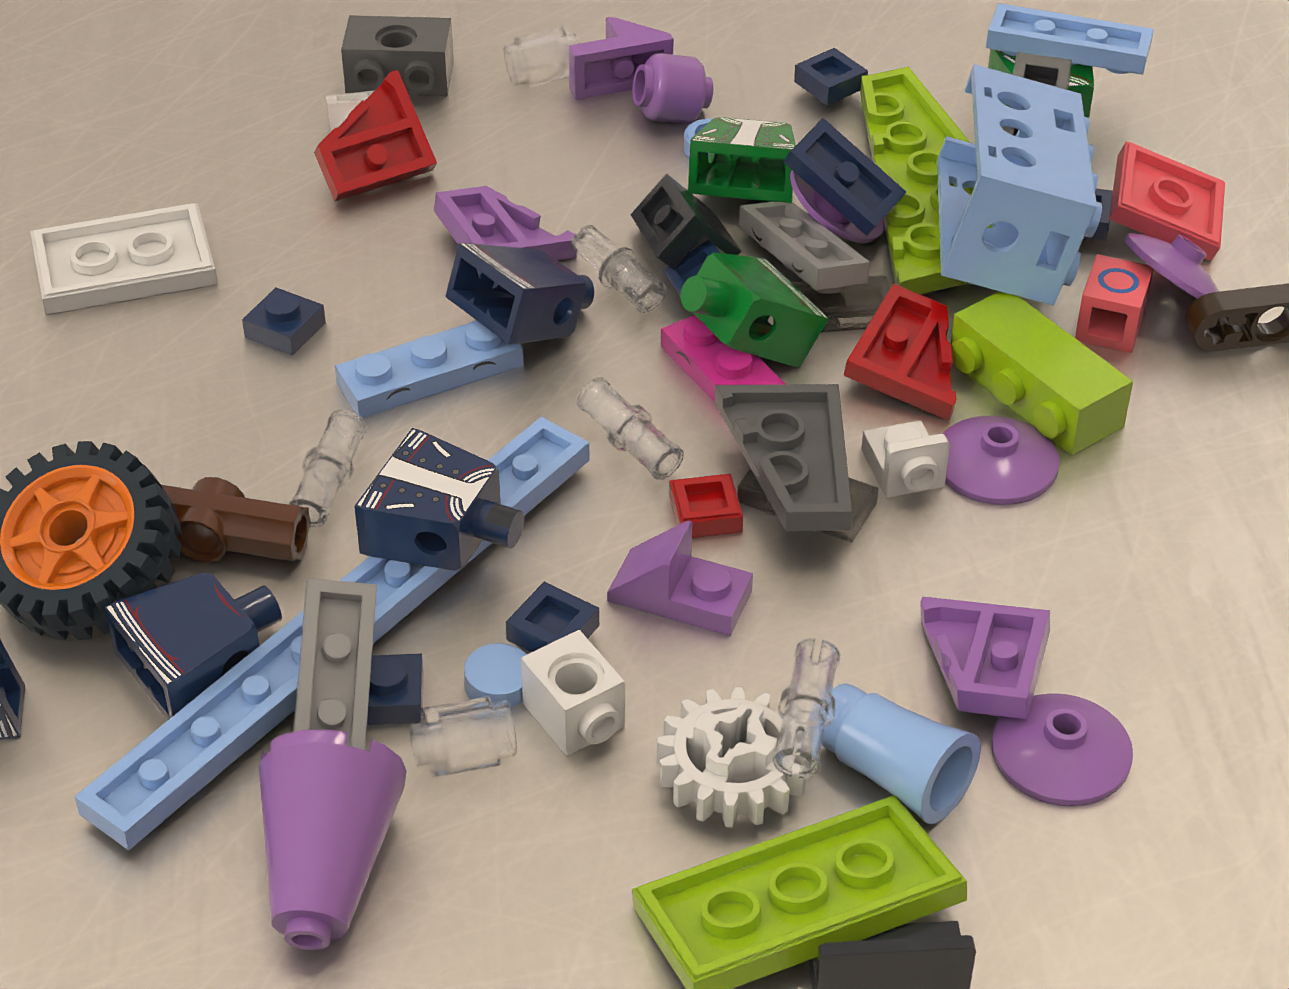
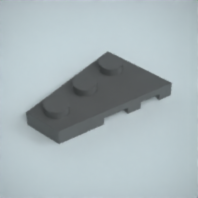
M839 384L715 385V405L786 531L851 530L852 504Z

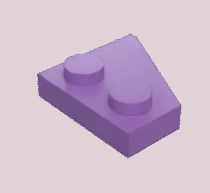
M488 186L436 192L434 212L457 244L471 243L537 249L545 252L557 261L577 258L580 239L576 234L567 230L555 236L539 227L541 215L525 206L510 202L506 196Z
M922 596L920 602L921 624L957 710L997 717L1027 719L1050 634V610Z

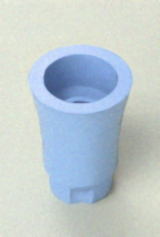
M848 683L839 684L830 691L825 702L818 708L813 721L812 734L817 737L819 744L835 753L840 762L865 775L896 796L928 824L940 822L959 804L968 790L978 767L981 744L976 734L938 723L903 708L877 693L867 694Z

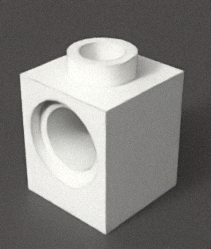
M580 630L521 657L523 705L566 756L591 744L602 743L616 731L625 727V681Z

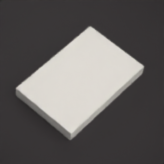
M198 203L30 231L46 315L218 284Z

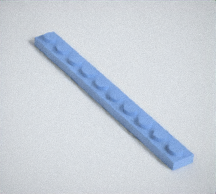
M541 416L488 459L499 470L501 504L522 510L525 516L590 461L589 442ZM483 540L468 563L492 543ZM369 556L340 581L377 584L373 643H375L461 569L453 571ZM304 610L74 796L79 815L127 850H130L295 710Z

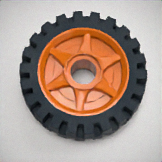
M78 441L76 453L65 443L52 447V461L48 462L40 452L28 458L27 461L32 471L24 475L17 467L5 476L12 485V488L8 492L0 488V604L29 630L41 636L45 632L52 639L66 641L69 633L78 641L92 639L93 626H96L104 635L109 634L110 630L105 606L158 588L154 583L156 579L169 583L175 569L168 559H179L181 544L176 537L182 534L180 521L175 514L177 511L165 489L151 471L136 456L127 450L122 453L115 445L103 442L99 450L92 441Z

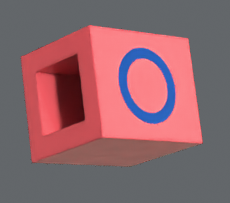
M1097 254L1082 294L1075 338L1083 343L1132 353L1146 311L1154 269L1146 264Z

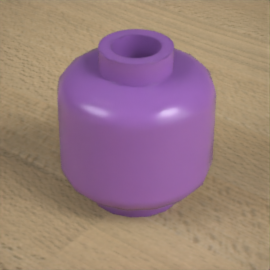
M664 53L653 54L646 61L645 65L638 66L632 87L634 104L641 107L642 113L648 120L679 124L693 123L699 117L702 109H707L710 106L714 91L712 79L706 77L704 66L697 58Z

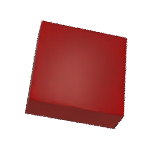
M731 473L669 480V498L676 526L685 521H691L692 538L743 533V513Z

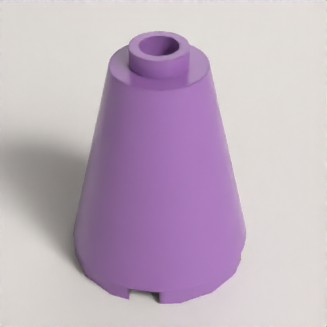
M300 730L279 735L271 741L270 753L267 754L263 750L259 765L271 924L276 931L285 935L284 940L289 945L300 949H324L330 945V941L340 939L346 935L405 788L407 770L399 755L386 745L372 739L369 751L347 746V732L336 730Z

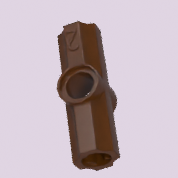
M218 477L200 479L192 489L162 485L177 511L175 514L180 521L182 534L176 537L181 544L180 553L198 562L212 563L220 560L226 551L288 561H301L307 548L308 532L311 524L308 507L245 498L243 492L236 485Z

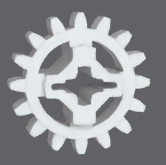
M735 687L731 699L721 700L719 694L714 689L706 690L705 705L699 706L695 702L685 699L681 702V718L667 715L664 719V736L658 737L657 765H660L661 787H674L673 804L677 807L688 805L691 802L697 803L696 819L699 821H705L714 811L723 813L725 827L733 828L737 820V814H747L755 825L763 824L764 808L770 807L772 810L783 815L788 812L789 795L802 797L805 792L806 775H810L812 747L807 746V726L793 725L794 709L789 705L776 711L771 710V695L768 693H762L752 702L745 700V693L742 687Z

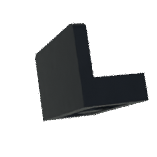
M667 173L630 214L657 258L673 270L703 236L726 254L739 255L742 252L716 214Z
M958 921L909 923L861 941L823 943L818 947L817 957L809 960L812 988L970 989L976 948L972 936L961 935Z

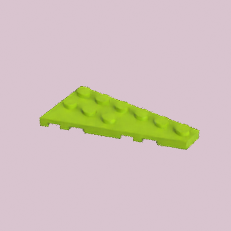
M909 66L862 76L860 96L872 161L907 191L883 218L895 284L920 295L958 285L970 284L941 276L937 158L946 136L971 142ZM974 188L963 189L971 195Z

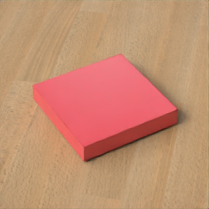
M1126 141L1117 155L1109 220L1171 244L1178 234L1182 235L1207 254L1204 259L1212 261L1221 248L1225 182Z

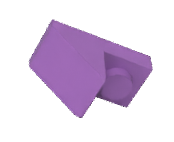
M606 17V39L569 45V89L574 99L580 100L632 90L633 79L638 66L645 65L646 61L653 54L664 53L673 55L674 39L670 33L615 17Z
M685 521L630 549L607 591V601L731 636L752 593L753 573L692 557V522Z

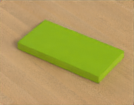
M890 796L632 889L634 910L686 989H733L816 958L818 947L823 943L861 941L967 901V880L896 796Z

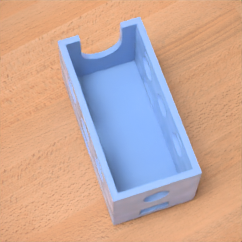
M974 64L964 91L965 93L972 94L975 144L946 136L937 158L941 276L1054 306L1062 286H1071L1080 264V252H1078L1084 236L1091 238L1094 235L1102 213V204L1096 202L1095 196L1098 175L1092 172L1091 168L1094 147L1088 144L1087 140L1090 120L1088 117H1084L1080 93ZM1001 127H1013L1018 129L1016 136H1013ZM963 188L974 189L972 194L969 195Z

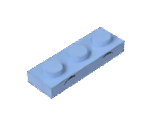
M998 3L988 29L986 48L1000 50L1011 56H1016L1017 52L1071 59L1072 65L1082 64L1105 68L1116 74L1135 73L1143 75L1151 48L1154 29Z
M474 320L462 326L430 336L420 337L408 343L376 353L366 354L360 358L335 365L336 381L356 415L361 419L524 366L523 347L520 343H506L477 320Z

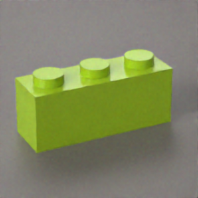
M999 291L954 314L950 343L953 364L1069 455H1075L1125 426L1133 381L1019 296Z

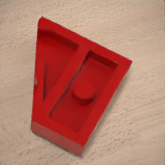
M398 70L390 72L383 79L381 85L365 101L362 100L348 114L346 120L339 127L334 128L317 145L314 152L334 202L433 171L437 165L436 158Z
M893 284L848 357L843 376L949 421L953 414L957 397L956 391H952L950 371L953 358L951 344L947 340L949 330L947 306Z

